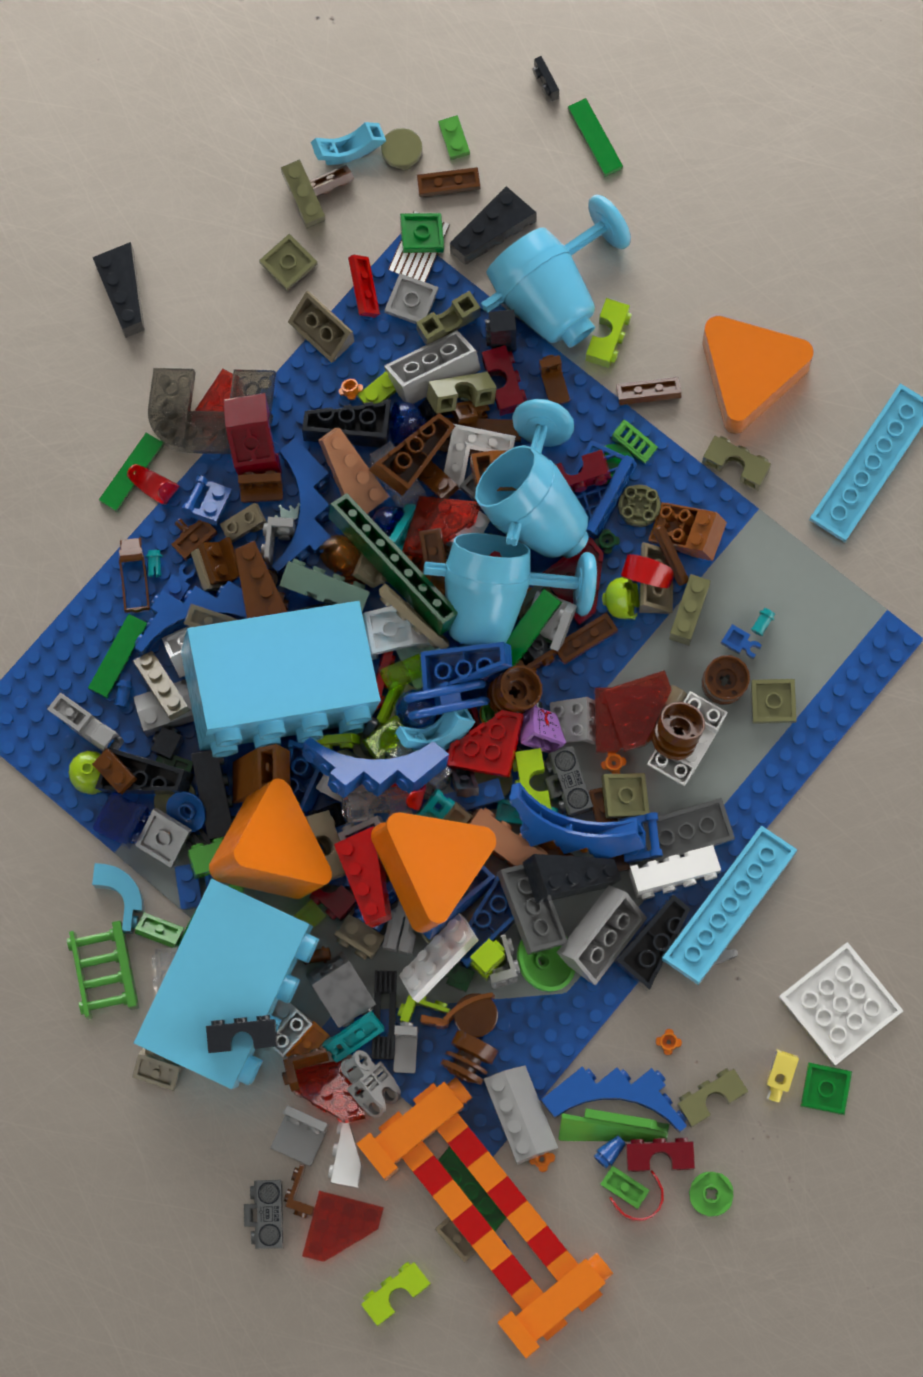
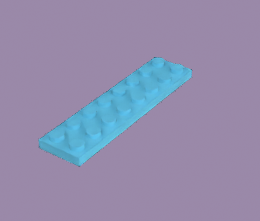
M901 383L899 384L809 519L811 522L846 542L923 427L922 396Z
M761 826L665 953L662 961L699 985L797 853V849Z

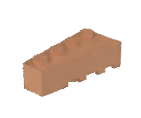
M334 428L318 440L332 471L335 483L339 488L341 497L348 493L366 514L389 497L340 428Z
M480 808L471 812L473 817L467 824L485 826L493 831L496 836V847L492 855L502 861L505 859L509 861L507 863L508 866L522 865V862L533 854H548L539 846L536 848L531 847L528 841L523 839L521 833L519 835L511 831L513 827L505 821L500 823L494 818L495 814L489 809L484 808L482 810Z

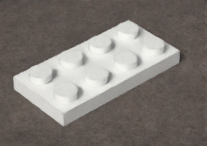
M458 913L451 919L447 926L399 974L410 996L418 1003L479 941L465 917Z

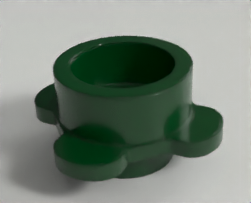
M604 529L600 537L595 539V543L604 550L605 554H610L614 546L619 545L620 539L615 537L609 529Z

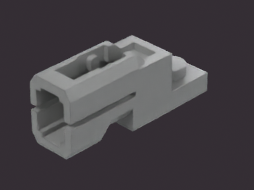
M61 692L47 708L50 713L65 722L73 731L103 752L108 749L107 745L111 740L114 741L109 748L119 750L124 743V740L118 733L101 723L92 714Z
M399 901L398 906L391 910L392 919L388 922L382 948L396 953L398 949L400 954L413 956L417 938Z

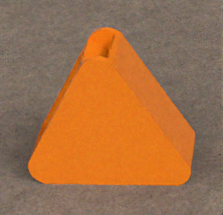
M723 316L711 317L705 324L702 345L724 428L732 434L742 433L800 381L810 369L814 354L812 345L801 338Z
M278 778L246 797L209 864L210 874L218 882L294 899L305 897L329 883L332 878L330 865L290 785Z
M401 812L392 814L386 822L376 825L371 833L372 842L411 927L420 933L428 932L448 919L496 847V836L488 827Z

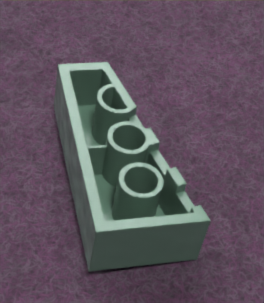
M293 559V562H287L279 586L332 605L359 601L361 611H363L369 595V591L365 589L366 585L356 581L352 585L345 582V577L333 574V577L325 575L326 570L316 566L313 567V570L304 567L306 563L297 559Z

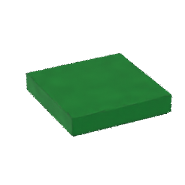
M400 213L403 253H444L441 213Z
M808 1063L800 1107L845 1115L852 1071Z

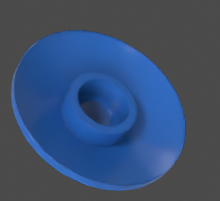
M183 791L182 793L173 794L168 799L166 805L167 815L192 829V832L199 830L204 825L206 810L197 796Z

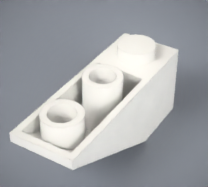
M344 1116L343 1121L339 1120L337 1134H340L339 1143H334L332 1156H336L334 1165L330 1164L328 1178H331L332 1184L358 1188L363 1166L347 1116Z

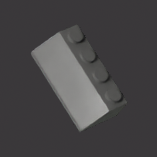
M458 330L384 366L399 397L407 406L427 397L429 381L470 375L481 370L476 350Z
M186 679L173 684L188 705L190 711L170 721L152 691L134 697L137 713L147 737L155 735L157 731L160 732L162 727L166 729L169 726L175 728L194 721Z
M609 885L567 938L568 942L562 945L557 953L570 968L593 985H596L647 917L625 891Z
M526 1066L505 1070L484 1078V1083L517 1165L558 1149Z

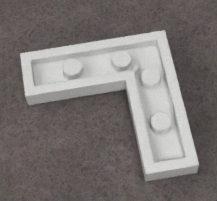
M454 424L455 428L451 432L444 473L460 487L464 482L470 449L484 452L510 450L514 447L516 436Z

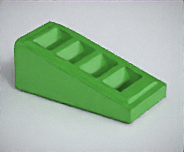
M625 419L612 434L611 440L625 447L644 464H646L658 448V446ZM626 430L628 433L622 438L621 435ZM633 435L635 438L629 444L627 441ZM640 440L642 443L635 449L634 446ZM647 445L649 448L642 455L640 452Z

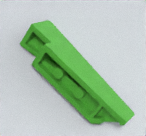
M586 1108L584 1117L562 1113L558 1139L560 1141H610L619 1136L624 1142H631L630 1140L644 1139V1142H653V1139L665 1138L667 1141L669 1124L647 1118Z

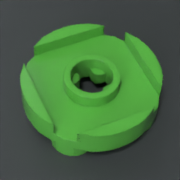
M704 1172L698 1175L691 1183L689 1189L691 1205L698 1213L707 1217L719 1216L725 1213L732 1205L734 1197L731 1182L721 1173ZM708 1188L710 1190L716 1189L717 1193L715 1196L717 1198L715 1200L706 1198V1190Z

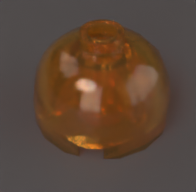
M345 535L331 536L319 547V550L324 549L320 557L331 571L336 573L338 570L343 573L341 575L343 577H350L354 573L361 552Z

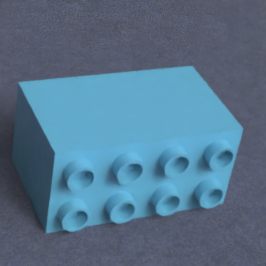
M359 601L191 627L186 630L181 657L200 751L211 749L213 757L219 758L238 753L237 745L254 742L255 749L274 744L280 746L281 737L297 735L298 743H304L309 737L317 741L323 738L322 730L339 728L340 734H359L364 731V723H368L381 701Z
M211 879L137 1034L134 1044L230 1089L237 1088L240 1082L248 1086L249 1084L252 1085L263 1060L253 1056L256 1049H254L252 1037L246 1032H239L232 1040L233 1051L208 1053L206 1026H210L211 1021L225 1020V1024L234 1023V1018L247 1017V1021L250 1022L257 1021L256 1016L270 1015V1019L276 1020V1031H278L282 1020L272 1014L279 1000L290 1004L301 979L291 975L297 960L309 963L320 939L310 935L313 926Z

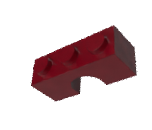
M506 345L482 352V361L490 377L501 376L507 382L504 387L496 389L495 402L500 416L515 412L516 407L527 401L524 389L520 390L518 385L521 380L518 370L514 371L512 366L515 363L512 351L508 352Z
M602 449L581 456L583 468L576 475H568L562 463L555 464L571 490L575 492L584 491L588 486L594 484L596 486L607 483V480L612 479L606 456Z
M342 885L332 893L323 892L319 888L310 893L311 895L309 896L317 906L321 903L326 908L324 912L332 920L337 918L339 921H342L357 904L355 897Z
M665 1138L653 1139V1143H644V1139L630 1140L631 1144H626L627 1172H649L650 1159L657 1153H663L669 1157L671 1171L695 1169L694 1142H688V1138H675V1142H666Z

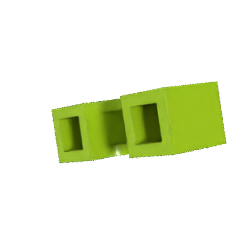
M606 298L599 316V324L607 326L611 333L603 338L592 335L585 361L606 368L610 367L611 362H616L619 353L616 350L618 343L622 344L625 337V332H623L624 326L629 325L632 314L629 313L630 305Z
M541 748L515 752L512 766L513 771H518L519 780H515V783H521L533 798L551 809L548 790L536 791L529 784L533 776L544 774L545 769Z
M488 939L470 956L471 966L486 981L490 979L489 975L493 974V970L501 968L505 964L504 947L497 940L492 942Z
M409 1262L405 1263L398 1269L400 1273L396 1277L392 1278L389 1276L380 1283L381 1289L376 1293L371 1290L363 1297L364 1302L361 1305L377 1326L396 1313L390 1304V1295L394 1290L399 1288L406 1289L415 1298L431 1285L415 1262L412 1264Z

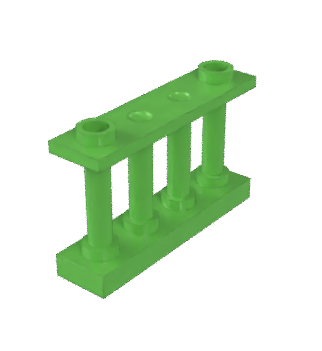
M121 921L112 922L113 928L109 929L108 932L77 938V934L74 931L69 932L70 938H67V945L69 951H73L82 1001L79 1002L81 1015L85 1014L87 1019H92L91 1010L124 1003V1005H128L130 1010L139 1008L126 935L122 931L123 923ZM108 940L116 942L117 949L113 953L81 959L80 946ZM112 961L120 963L121 971H118V974L85 981L83 968ZM118 982L124 984L125 992H122V995L89 1002L87 989Z

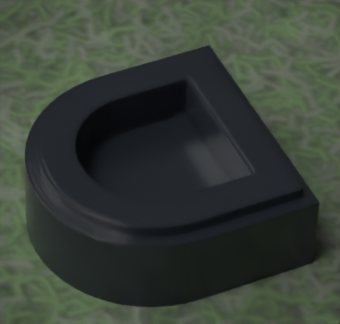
M371 717L363 731V739L367 741L372 740L378 728L379 719Z

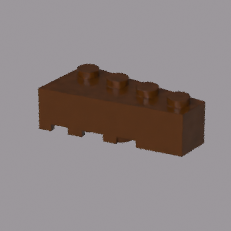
M438 413L402 443L375 462L369 471L403 496L453 431L455 425Z

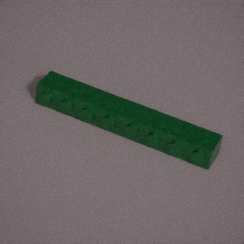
M346 493L331 503L328 518L439 636L451 629L458 614L453 605L349 494Z

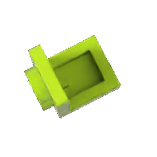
M408 995L406 1004L402 1003L398 1016H401V1022H410L416 1004L446 1015L451 1010L447 1008L448 1004L435 1000V1003L426 1001L427 997H424L418 1003Z

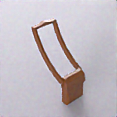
M490 992L471 997L455 1006L443 1019L421 1015L420 1022L422 1025L446 1029L454 1019V1014L457 1011L481 999L490 998L493 1000L495 995Z

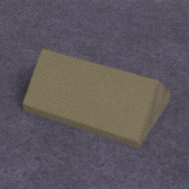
M306 291L288 323L332 363L355 342L353 331L312 293Z
M645 542L642 543L641 556L657 560L669 566L660 547ZM673 580L669 588H660L640 583L639 613L670 614L673 612Z

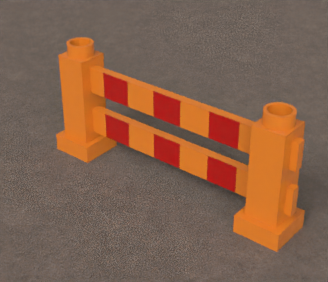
M456 1077L447 1084L443 1082L438 1087L433 1083L413 1099L416 1104L404 1115L398 1111L378 1127L381 1133L374 1138L369 1133L356 1144L385 1181L399 1171L396 1164L402 1159L405 1161L523 1310L516 1316L510 1311L497 1323L523 1356L527 1358L540 1347L536 1342L539 1338L543 1336L548 1341L568 1324L564 1318L578 1307L583 1312L603 1294L599 1289L606 1284L605 1281L613 1275V1272L597 1252L588 1260L585 1258L579 1264L576 1262L458 1113L464 1109V1104L472 1098L462 1083ZM436 1131L439 1132L557 1280L546 1292H542L425 1145L424 1141Z

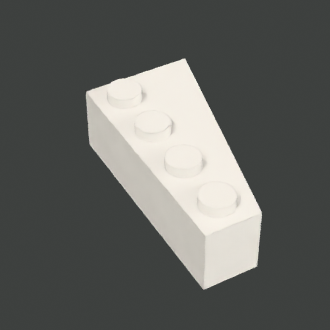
M711 845L684 853V857H680V855L669 856L663 859V863H659L656 860L647 862L640 869L638 865L630 866L629 876L636 898L642 897V900L654 897L656 892L663 891V894L675 891L676 886L684 885V887L695 885L697 884L696 880L704 878L705 881L715 879L717 874L720 873L721 868L714 846Z

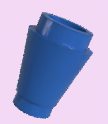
M616 1136L597 1149L594 1158L604 1168H607L609 1165L612 1166L626 1146V1143L619 1136Z

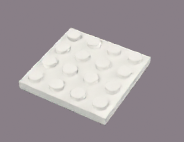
M848 942L779 996L781 1001L834 1066L903 1012L902 1008Z

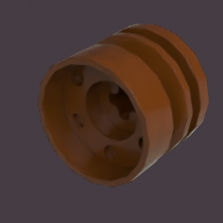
M723 655L713 659L702 676V690L709 700L719 705H730L738 701L747 690L750 682V674L746 664L739 658L731 655ZM724 677H725V678L728 679V681H727L728 684H726L725 686H722V685H721V683H722L721 680H723Z
M519 665L510 667L497 676L487 689V697L490 699L489 705L496 714L501 710L523 714L534 707L540 701L542 695V683L539 676L532 669Z
M674 702L667 705L662 711L652 733L654 748L668 759L682 760L691 756L705 729V720L702 713L689 703Z
M457 1030L451 1044L458 1049V1052L446 1051L445 1055L453 1059V1061L450 1062L442 1059L440 1065L446 1068L450 1074L465 1082L482 1085L484 1080L477 1076L476 1073L487 1075L488 1072L480 1065L482 1062L492 1065L498 1050L465 1032Z

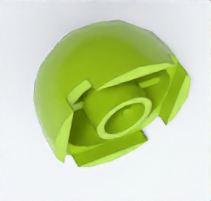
M625 577L616 578L610 582L606 588V593L602 595V602L612 616L619 619H635L638 613H634L635 607H639L637 583H632V580Z
M96 751L81 752L71 761L68 774L70 782L78 791L91 795L102 792L95 789L100 772L92 765L101 755Z

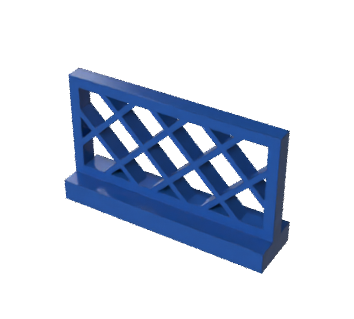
M590 440L583 455L591 453L594 447L598 450L602 449L603 453L609 454L606 456V460L614 457L621 460L618 467L609 469L610 474L614 473L607 486L602 488L596 486V490L587 493L584 490L582 495L576 496L578 500L585 499L587 508L584 511L589 512L590 515L586 532L598 538L637 463L634 458L628 455L624 456ZM582 457L572 475L581 472L583 468ZM599 493V503L590 506L587 497Z

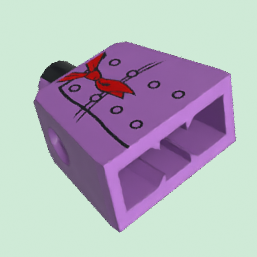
M539 701L534 707L523 714L524 719L520 731L521 744L535 749L541 748V751L546 753L557 751L566 744L557 715L544 710L542 702Z

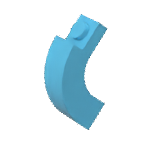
M364 122L359 128L346 136L335 139L315 138L311 141V145L318 160H325L327 165H339L371 153L385 143L386 139L379 123Z
M463 709L444 713L436 723L429 727L416 729L399 726L395 733L400 743L405 748H412L414 752L431 742H435L443 750H447L452 742L457 739L460 740L469 732L475 721L469 711Z
M95 863L92 885L95 888L111 889L121 894L124 900L122 931L125 934H134V929L139 923V916H136V913L145 912L144 899L138 885L123 870L112 865Z

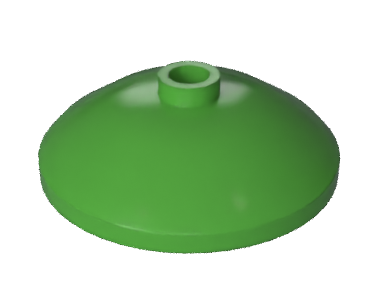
M521 939L517 951V961L523 977L530 985L541 991L553 992L564 988L570 983L575 971L558 955L557 951L561 946L528 955Z

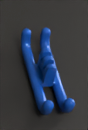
M481 679L407 694L404 697L407 703L433 698L434 707L411 711L408 713V718L415 720L487 705L490 702L487 696L462 701L460 692L484 688L486 681Z

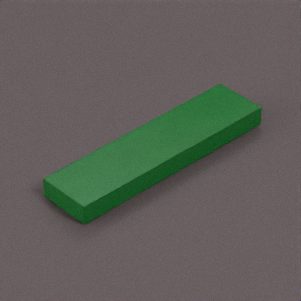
M584 98L569 105L568 111L604 177L623 169L618 155L588 100Z
M146 432L101 495L99 501L113 511L118 512L135 487L127 476L128 469L134 464L148 469L163 448L164 443Z
M546 589L542 591L506 642L511 645L512 667L516 666L563 603Z
M128 614L88 687L89 690L108 699L135 650L136 639L147 628L146 622Z

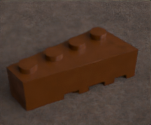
M255 541L235 549L247 618L287 612Z

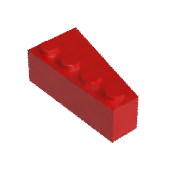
M374 826L334 844L365 924L371 928L392 919L389 894L386 886V872L371 839Z

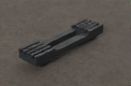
M375 970L374 1002L376 1005H374V1015L379 1021L381 993L390 994L388 1036L380 1037L379 1034L372 1039V1059L394 1060L397 971Z

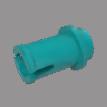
M149 550L146 558H148V577H153L154 569L155 577H161L160 558L163 555L160 554V550Z
M767 608L759 611L760 615L751 628V631L759 636H763L770 622L775 620V613Z

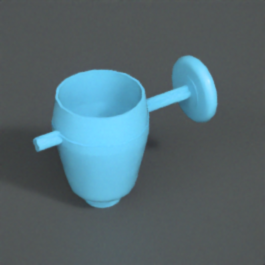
M596 194L588 201V210L595 225L566 245L562 244L545 227L533 230L518 239L503 251L486 271L496 293L481 303L483 310L488 313L503 303L510 310H514V313L550 343L563 340L571 348L583 341L595 329L594 324L590 321L595 311V304L572 255L601 235L613 247L618 249L627 248L631 243V234L619 210L606 197Z
M546 399L528 400L516 407L512 420L513 427L519 436L528 442H532L531 447L525 445L514 447L501 454L492 462L479 480L475 499L492 524L507 535L505 542L507 545L512 544L516 546L519 541L548 558L560 556L571 558L577 555L588 541V533L586 532L588 516L558 467L541 453L543 445L552 447L561 445L569 440L574 431V421L569 412L558 403ZM499 487H513L517 489L516 491H497Z
M468 533L454 538L446 564L425 562L424 574L445 576V597L458 612L448 633L455 641L460 643L459 647L497 642L506 643L515 625L529 585L574 589L573 601L577 605L576 613L580 616L587 615L592 608L596 591L597 563L595 556L590 552L583 553L577 563L575 576L530 572V549L525 544L518 541L516 546L512 544L507 545L505 543L506 537ZM493 551H497L502 557H492L489 555Z

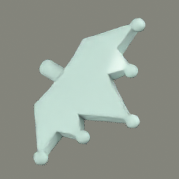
M300 503L297 504L298 506L295 509L290 505V511L279 505L281 514L279 518H293L296 520L299 514Z

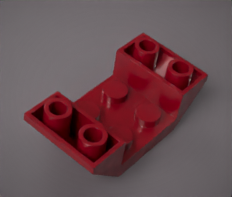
M266 393L225 399V426L237 474L243 475L245 472L264 474L265 471H276L282 474L279 455L275 453L268 420L270 411Z

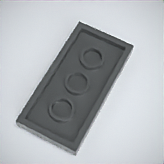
M722 798L659 816L657 829L659 845L663 851V856L650 859V861L656 860L661 863L663 859L669 856H684V853L711 845L717 846L735 840ZM643 823L644 830L646 832V848L647 851H650L651 843L648 823Z
M523 864L498 871L497 875L527 954L566 944L568 941L553 901L536 904Z

